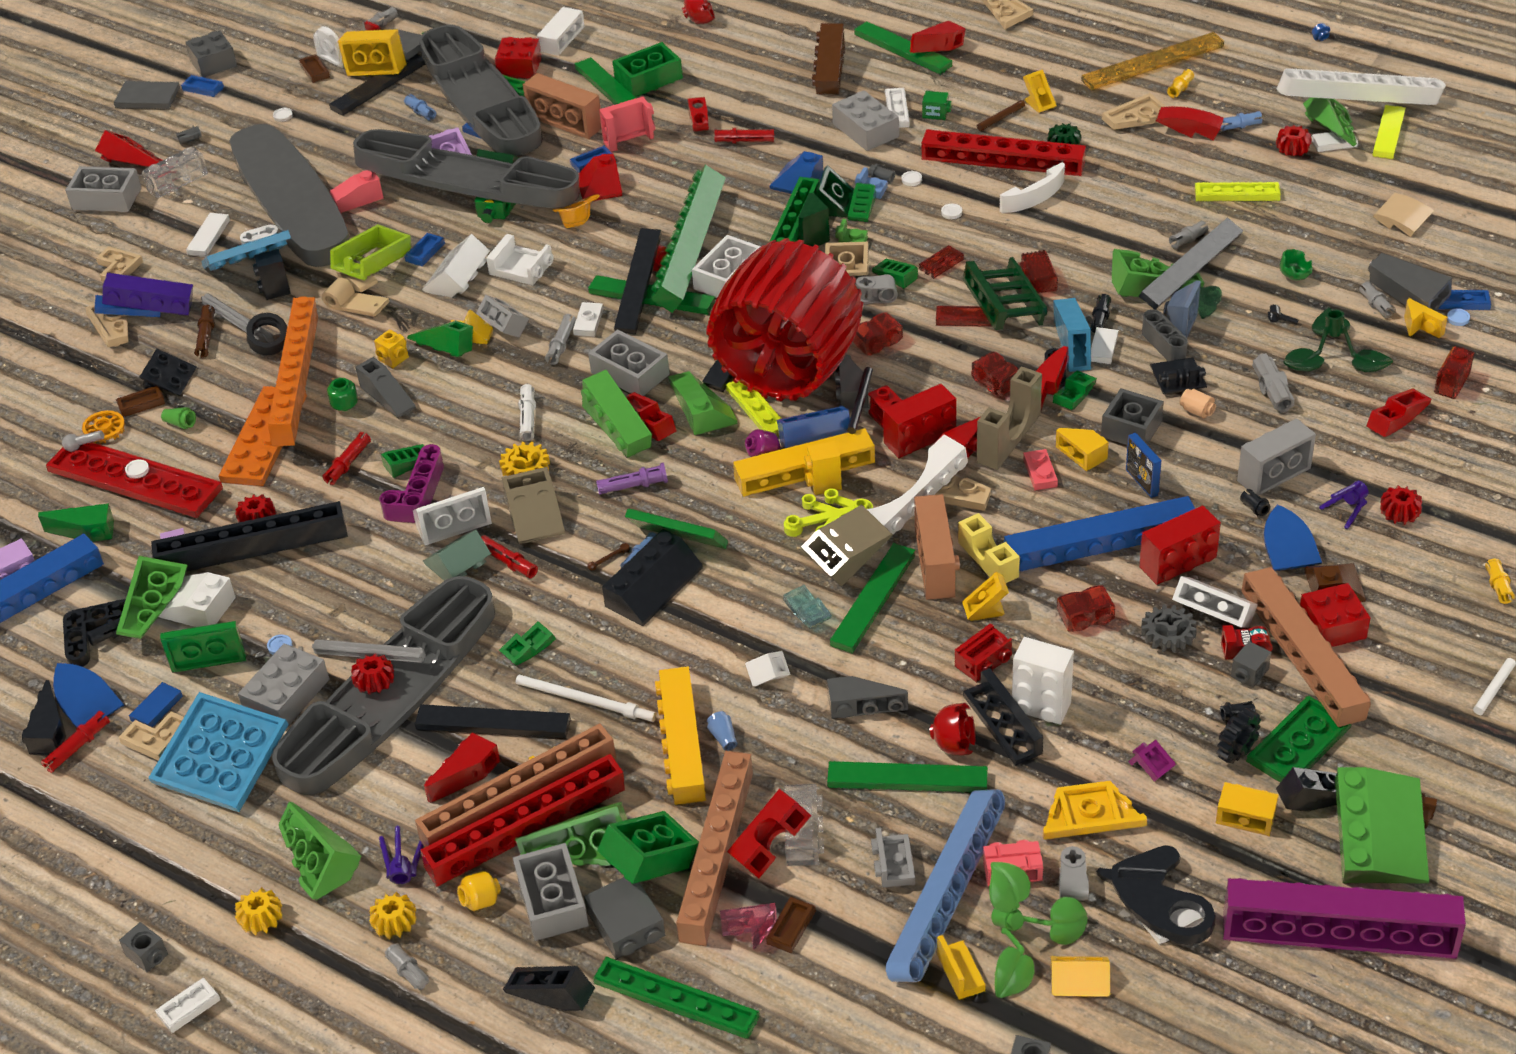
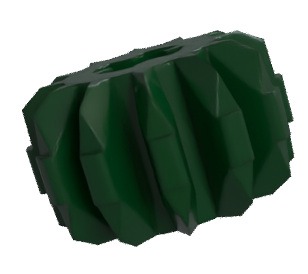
M1063 123L1061 125L1056 124L1049 129L1047 142L1080 145L1081 131L1078 130L1077 126H1071V123L1068 125Z

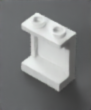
M506 234L486 259L490 275L534 285L542 277L548 266L552 264L553 254L551 246L547 244L541 251L516 246L514 235Z

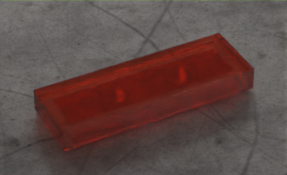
M980 306L936 307V326L993 327Z

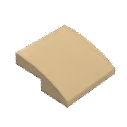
M1394 193L1373 217L1388 229L1395 225L1411 237L1434 210L1414 198Z

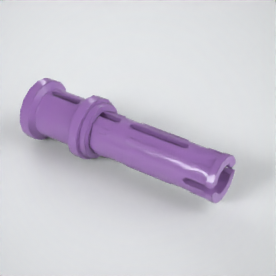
M663 462L660 463V466L647 469L641 467L637 472L596 480L599 495L634 486L642 485L646 488L649 487V484L662 481L668 483Z

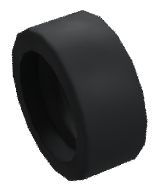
M260 313L250 319L246 327L247 343L250 348L264 356L281 352L287 332V325L284 319L273 313ZM270 325L280 331V337L271 343H263L255 339L254 332L261 326Z

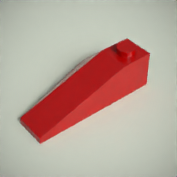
M104 131L95 151L101 154L102 159L110 163L114 160L171 172L175 170L173 166L154 156V153L144 149L145 147L125 135L112 131Z

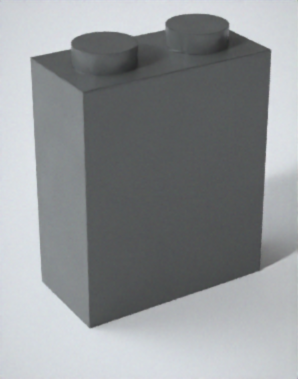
M623 877L584 895L587 914L615 959L630 955L635 950L647 944L655 943L660 938L666 936L663 918L640 882L632 884Z

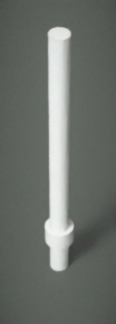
M520 674L516 678V684L622 713L624 717L630 719L640 718L654 722L657 716L656 712L639 708L638 704L630 702L624 704Z

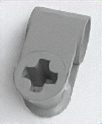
M891 275L861 276L856 280V286L862 292L861 301L864 305L891 303L897 299L895 279Z
M1067 847L1061 852L1060 898L1072 897L1077 900H1088L1089 884L1086 873L1085 853L1078 847Z

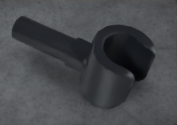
M1270 305V312H1268L1269 321L1278 322L1279 320H1284L1296 325L1298 324L1299 319L1281 313L1278 305Z

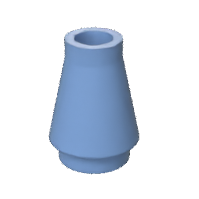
M719 711L709 716L707 719V729L720 743L724 751L733 750L738 743L735 738L731 717L724 711Z

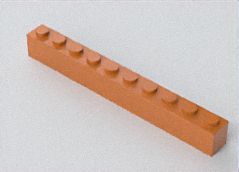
M302 296L293 298L268 421L272 446H295L318 323L315 297Z

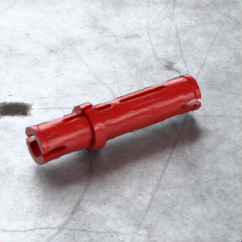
M715 129L714 139L715 142H732L733 144H737V142H774V129Z
M360 432L344 452L332 461V466L322 476L327 484L332 479L330 485H334L342 474L349 471L352 462L371 442L370 436L367 433L364 435V432Z
M486 535L481 537L491 556L505 563L512 571H518L529 579L535 577L538 572V566L524 559L521 553H514ZM495 549L499 550L503 554L501 555L500 553L496 552ZM513 559L516 560L517 562L520 563V565H518L517 563L513 562L512 560H513Z
M98 711L84 725L80 724L74 734L45 759L41 760L43 767L46 768L48 766L47 771L53 773L54 770L86 742L90 743L94 739V735L110 723L107 716L103 718L104 713Z

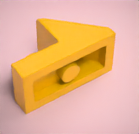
M1043 69L1023 77L1030 95L1024 100L1033 109L1040 113L1057 106Z
M1409 298L1404 314L1409 336L1411 337L1421 329L1437 338L1442 337L1445 333L1448 317Z
M472 310L468 311L464 321L451 320V322L459 321L473 326L472 343L488 344L494 331L491 325Z
M995 572L962 601L968 620L974 621L1005 615L1000 600L1009 591L1002 574Z

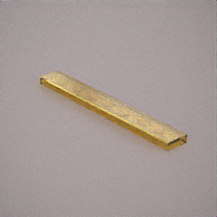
M1215 32L1083 74L1081 75V81L1090 90H1095L1224 47V40Z

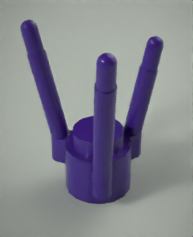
M1355 481L1350 486L1331 494L1330 497L1332 499L1320 505L1319 509L1323 510L1343 498L1348 504H1357L1344 526L1345 529H1349L1361 508L1367 504L1365 498L1368 496L1369 490L1363 482Z
M396 826L395 857L392 861H390L384 837L380 836L379 841L386 866V878L394 884H405L411 880V877L416 876V868L421 856L420 850L423 849L424 845L419 841L411 864L406 856H401L400 826Z

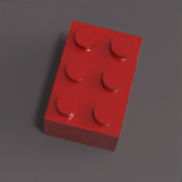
M940 383L884 408V444L899 459L935 443L944 432L956 427L957 398Z
M1202 505L1142 532L1139 567L1158 585L1186 571H1191L1201 564L1212 561L1214 558H1217L1221 522Z

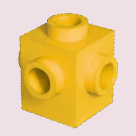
M389 329L374 340L375 353L378 360L392 369L409 358L406 347L407 342L403 335Z

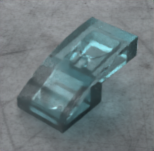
M805 585L783 596V601L790 610L809 628H813L832 618V615L819 597L815 599Z

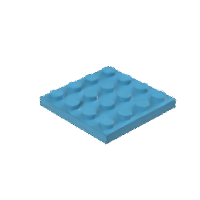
M286 230L206 256L201 262L204 269L209 268L210 271L222 268L228 261L231 265L241 262L247 255H249V258H253L254 255L264 253L267 249L269 251L281 249L287 244V240L291 236L289 231Z
M199 692L148 779L153 784L240 812L289 724L286 719Z

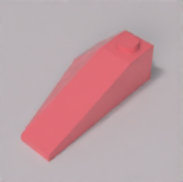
M369 170L353 175L329 191L340 213L383 199L380 180L375 172Z

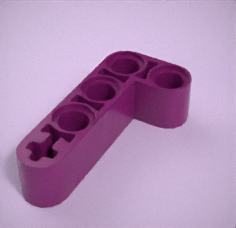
M429 444L420 450L405 491L388 490L380 495L379 500L384 519L394 522L415 523L413 511L431 504L444 469L439 446Z

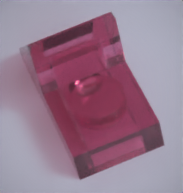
M775 903L721 910L720 918L723 936H738L751 932L753 950L756 949L770 933L777 920Z

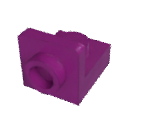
M1156 739L1149 745L1145 742L1140 744L1132 751L1135 756L1128 761L1131 766L1138 762L1154 782L1176 765Z

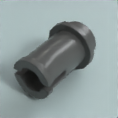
M194 125L190 129L176 133L180 145L195 139L199 140L202 137L199 127H194Z
M872 164L869 168L868 176L871 178L886 180L890 184L895 179V171L882 168L879 164Z

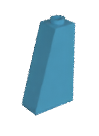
M1076 299L1053 300L1054 323L1061 347H1068V371L1091 370V328Z

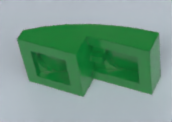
M1077 370L1066 378L1065 387L1054 394L1053 403L1073 410L1089 394L1097 378Z
M537 621L522 637L516 633L499 651L516 666L543 651L556 640V637Z

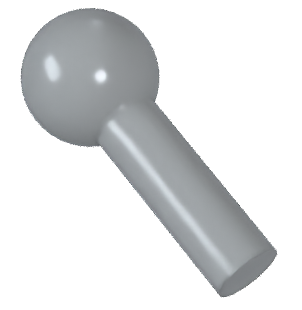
M100 430L81 436L68 434L63 438L62 446L65 450L74 452L79 449L80 445L104 439V433Z

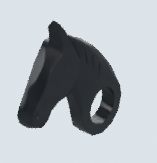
M1160 846L1122 860L1113 865L1112 869L1099 867L1096 871L1101 879L1113 885L1117 895L1127 909L1153 932L1182 945L1199 944L1212 935L1216 921L1212 904L1203 896L1179 891L1163 885L1167 872L1174 869L1180 863V854L1173 846ZM1188 908L1198 912L1204 920L1195 927L1184 928L1174 924L1170 919V915L1176 910Z

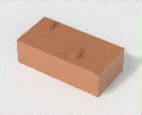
M536 73L523 84L524 95L540 122L586 139H590L602 129L598 94Z
M940 494L914 497L915 536L926 600L955 597V570H960L959 556L954 555L953 540L950 535L944 496Z

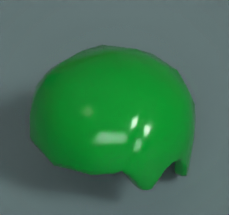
M1287 249L1282 253L1279 268L1285 277L1297 281L1304 280L1312 274V260L1306 261L1303 251Z

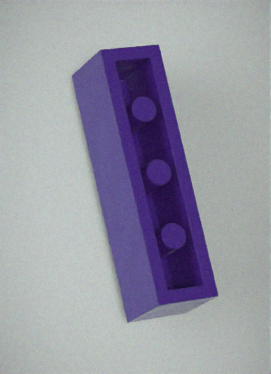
M107 273L102 291V304L189 316L193 300V284Z

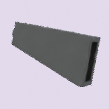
M1381 253L1369 264L1370 282L1405 306L1410 298L1436 311L1451 295L1452 277Z

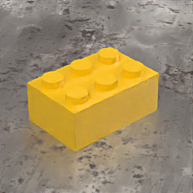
M398 29L345 32L338 40L347 76L399 74L406 66Z

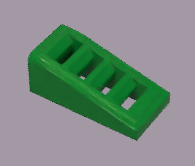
M856 183L848 220L868 222L876 199V186L874 184Z
M886 258L872 268V272L879 276H893L895 284L903 289L918 279V267Z
M424 444L382 453L383 466L393 478L413 470Z

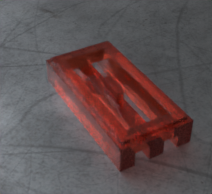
M948 245L919 263V270H925V274H931V278L935 279L963 261L964 254Z

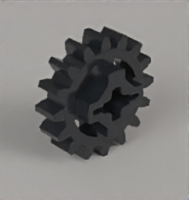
M1245 708L1243 712L1239 711L1237 717L1233 716L1228 720V724L1220 732V742L1217 744L1219 749L1216 754H1218L1220 759L1228 764H1233L1235 760L1238 761L1241 755L1245 756L1250 752L1251 747L1259 738V732L1257 731L1261 727L1259 723L1262 719L1259 718L1260 715Z

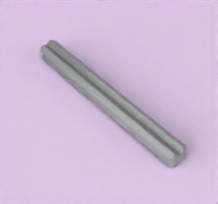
M209 293L201 297L203 305H210L209 309L213 306L217 314L246 332L250 319ZM259 327L255 330L254 337L263 343L274 341L273 334L264 328Z
M316 639L314 644H312L314 653L323 655L365 658V654L370 657L376 653L378 657L385 655L388 660L422 663L424 658H426L424 649L416 647Z

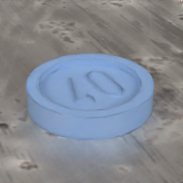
M1452 309L1447 313V321L1452 325L1464 326L1469 323L1470 314L1463 309Z
M283 634L273 636L267 643L269 653L274 655L284 643L293 646L291 638Z

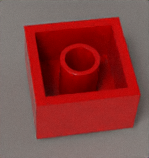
M502 38L495 56L497 70L502 75L512 78L530 79L537 73L542 58L539 38Z
M1349 583L1301 594V608L1306 610L1307 616L1313 624L1317 625L1319 632L1331 644V647L1367 639L1371 617Z

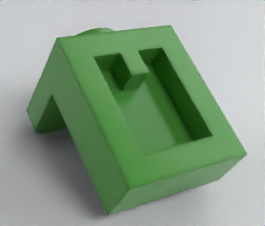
M842 219L840 226L836 227L835 237L839 239V243L866 242L868 231L847 228V219Z

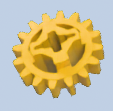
M522 442L519 446L513 444V449L506 448V454L500 455L501 460H499L503 476H510L547 467L549 470V455L547 449H542L541 444L534 446V442H530L529 445H525V442Z

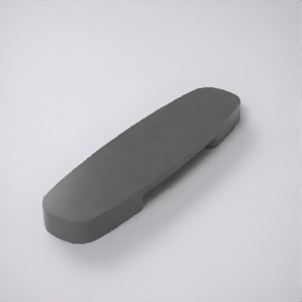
M456 25L439 26L424 32L420 36L421 54L434 81L463 120L490 147L499 153L519 156L534 151L542 144L541 124L526 97L519 96L504 76L485 57L484 47L473 36Z
M257 124L233 134L229 142L242 180L249 186L262 208L280 231H289L291 238L287 240L286 245L309 266L323 267L330 265V250L346 242L350 237L336 203L317 173L295 146L272 125Z
M384 129L365 131L353 142L354 161L359 168L424 186L481 198L553 209L570 206L577 200L580 194L579 174L576 170L533 157H521L513 164L479 156L432 148V139L427 135Z
M456 576L446 579L404 612L400 617L401 629L383 645L423 648L426 654L422 663L390 660L394 668V682L389 685V689H381L380 694L377 691L371 695L367 691L360 693L359 689L352 683L351 675L326 702L317 701L309 705L273 750L272 759L279 781L294 792L303 795H315L327 790L372 753L442 684L484 634L495 618V606L490 588L474 578Z

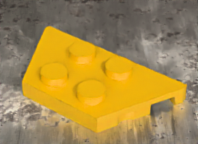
M1111 781L1058 787L1054 796V802L1049 810L1046 826L1043 828V840L1147 826V817L1144 813L1139 814L1132 807V802L1125 795H1122Z

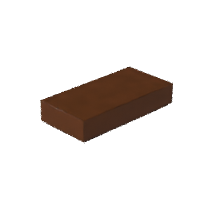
M316 54L299 60L301 68L312 83L330 78L329 71Z
M158 386L116 399L123 417L165 404L164 397Z
M790 897L768 934L766 944L792 954L816 912L815 905Z

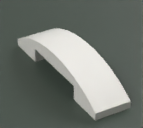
M1062 162L1048 169L1047 176L1044 179L1023 190L1014 187L1000 194V212L1011 213L1028 209L1053 196L1064 182L1065 164Z

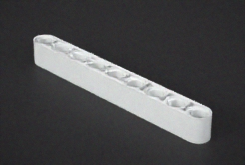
M1288 68L1284 69L1277 90L1286 96L1436 105L1446 85L1443 81L1436 78Z

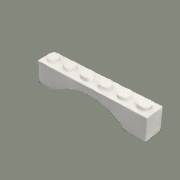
M943 435L929 448L925 470L910 490L890 503L867 510L892 534L901 530L904 524L914 516V497L935 495L943 486L950 482L951 478L959 470L966 466L968 462L966 447Z

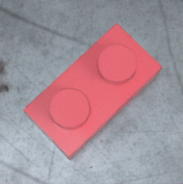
M1047 450L1023 452V460L1034 491L1058 487V479Z

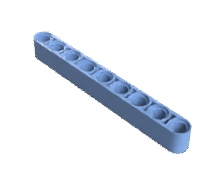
M976 790L970 794L887 961L886 974L891 982H919L923 978L937 949V936L944 934L983 854V846L987 845L1004 810L1005 797L1001 790Z

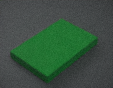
M236 621L160 633V640L172 673L246 661V652Z

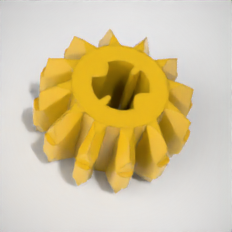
M261 887L258 892H254L250 889L248 896L241 895V902L235 903V918L245 933L252 931L256 936L259 931L263 930L267 934L268 928H277V921L282 919L281 901L272 890L266 892Z
M397 891L393 896L385 893L384 899L375 898V905L371 906L369 911L371 927L375 929L379 937L385 935L390 940L393 935H397L401 939L402 932L410 933L411 925L416 924L415 904L410 901L407 894L400 896Z

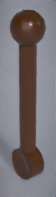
M623 543L616 551L596 562H589L588 569L594 571L598 565L616 555L629 552V544Z

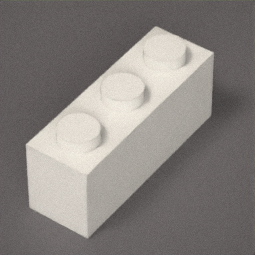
M562 7L537 35L541 52L559 56L585 27L583 11Z
M1183 576L1180 577L1172 598L1174 601L1242 628H1249L1258 606L1256 603L1193 578Z

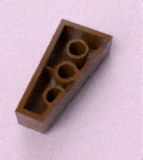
M821 23L820 31L816 33V42L819 43V46H815V57H817V60L813 62V70L816 74H812V86L816 87V94H839L845 54L844 23Z

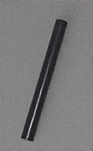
M871 367L864 368L847 428L850 434H855L857 431L873 373Z

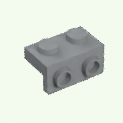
M875 828L876 838L871 839L872 855H878V860L874 861L875 876L881 877L882 888L915 885L908 834L882 837L881 828Z

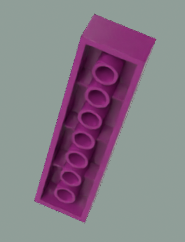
M1228 878L1223 910V940L1454 959L1458 957L1466 926L1463 896L1402 892L1389 889L1376 890L1361 887L1350 888L1333 885L1285 883L1272 880L1259 881L1244 878Z

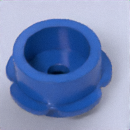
M1324 23L1316 25L1312 29L1314 40H1326L1329 37L1330 27Z

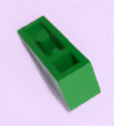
M109 503L38 512L42 528L46 533L73 539L85 534L92 542L113 538L114 518Z

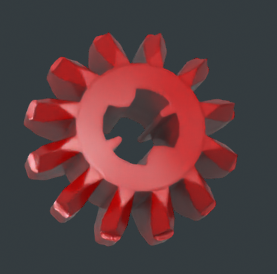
M1285 126V128L1279 130L1278 137H1276V147L1280 153H1285V156H1302L1303 153H1308L1312 141L1311 134L1308 129H1303L1302 126Z
M1397 485L1395 489L1389 487L1381 496V514L1385 515L1386 520H1393L1394 524L1397 522H1402L1404 525L1407 522L1414 523L1415 519L1422 512V496L1417 494V490H1409L1408 486L1401 488Z
M255 494L250 498L245 497L244 501L238 502V507L235 509L238 523L276 515L273 501H271V498H266L264 494L258 497Z
M375 653L369 657L365 654L364 659H357L356 664L352 665V683L359 689L360 693L367 691L371 695L377 691L380 694L381 689H389V685L394 682L393 664L385 655L378 657Z

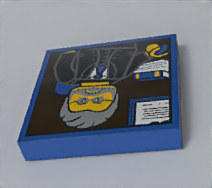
M1138 434L1128 435L1126 471L1151 498L1156 497L1159 494L1162 460Z

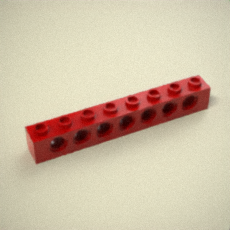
M926 129L921 143L922 160L1047 173L1048 169L1063 162L1065 164L1064 175L1082 176L1085 165L1086 146Z
M608 754L421 849L424 868L435 886L438 887L517 846L516 838L566 821L625 790L624 772L612 755Z

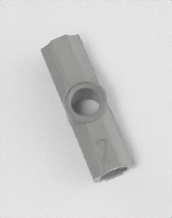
M1267 353L1260 354L1253 360L1252 366L1259 378L1261 393L1268 395L1272 405L1280 413L1287 412L1294 406L1295 401L1288 389L1287 376L1284 371L1278 370L1272 357H1269Z

